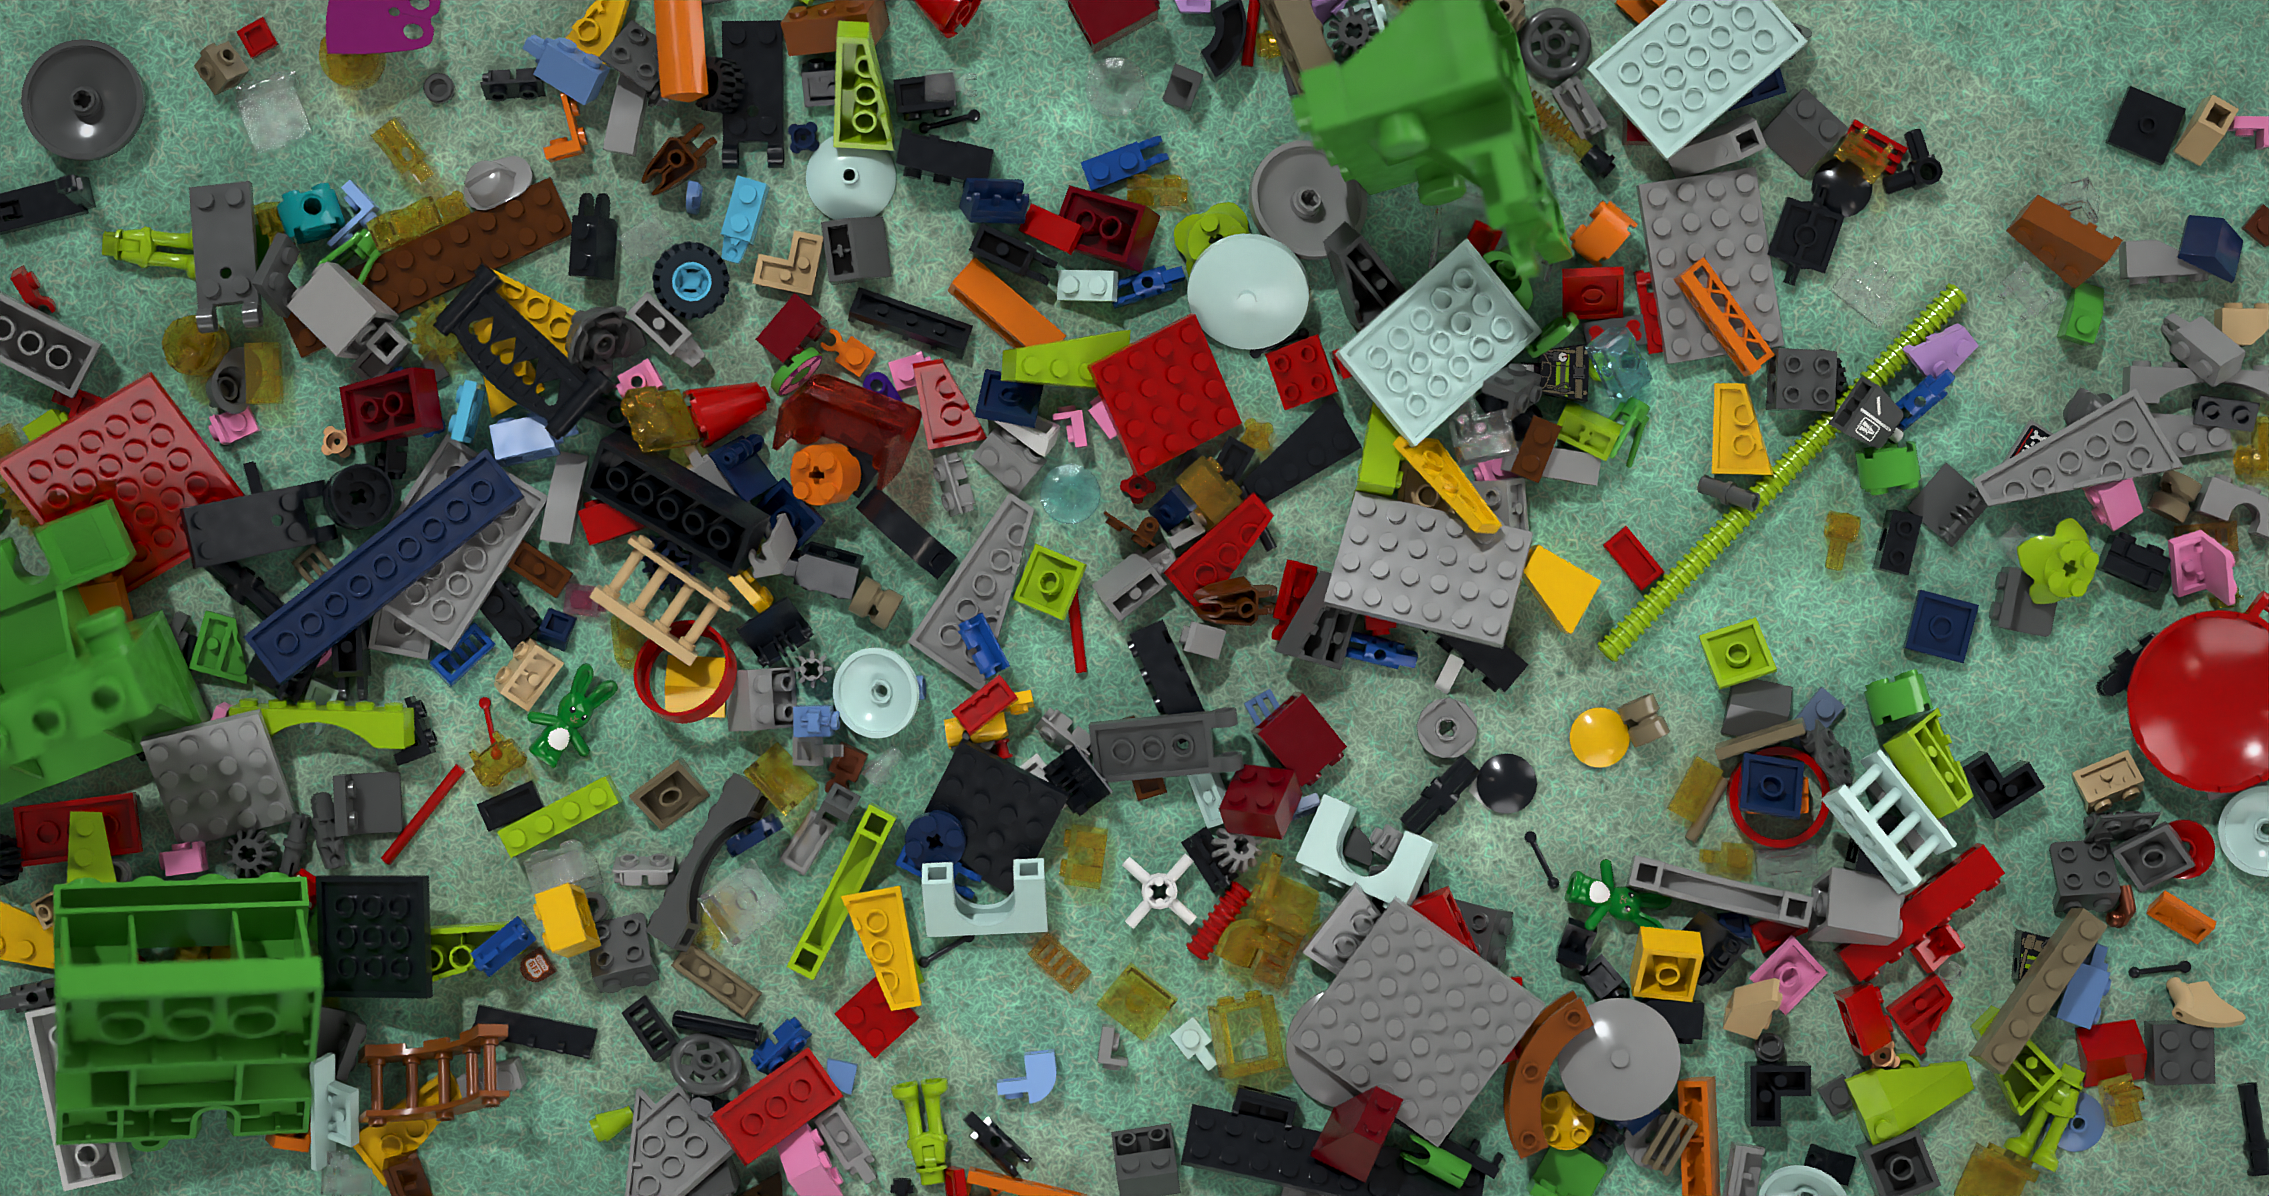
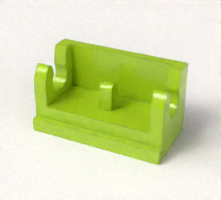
M1570 400L1557 425L1562 426L1558 439L1604 461H1607L1623 428V425Z

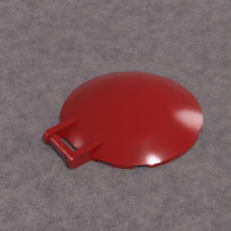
M2264 590L2257 595L2244 613L2226 610L2204 611L2191 614L2171 623L2154 636L2145 646L2133 667L2127 690V715L2132 734L2147 760L2163 775L2180 785L2204 792L2230 793L2245 790L2269 779V623L2259 616L2263 610L2269 613V594Z

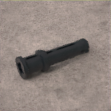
M2257 1082L2237 1084L2245 1127L2246 1141H2244L2243 1150L2247 1151L2248 1176L2269 1175V1139L2265 1138Z

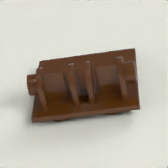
M1104 511L1103 514L1108 517L1105 521L1106 524L1119 532L1125 528L1133 533L1131 540L1145 549L1148 545L1155 547L1156 544L1151 540L1159 529L1157 519L1154 517L1144 518L1135 531Z

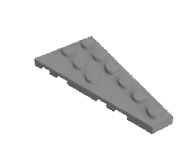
M2135 388L1972 481L1986 505L1992 507L2181 469L2183 465Z
M1356 881L1303 947L1302 953L1336 975L1382 915Z

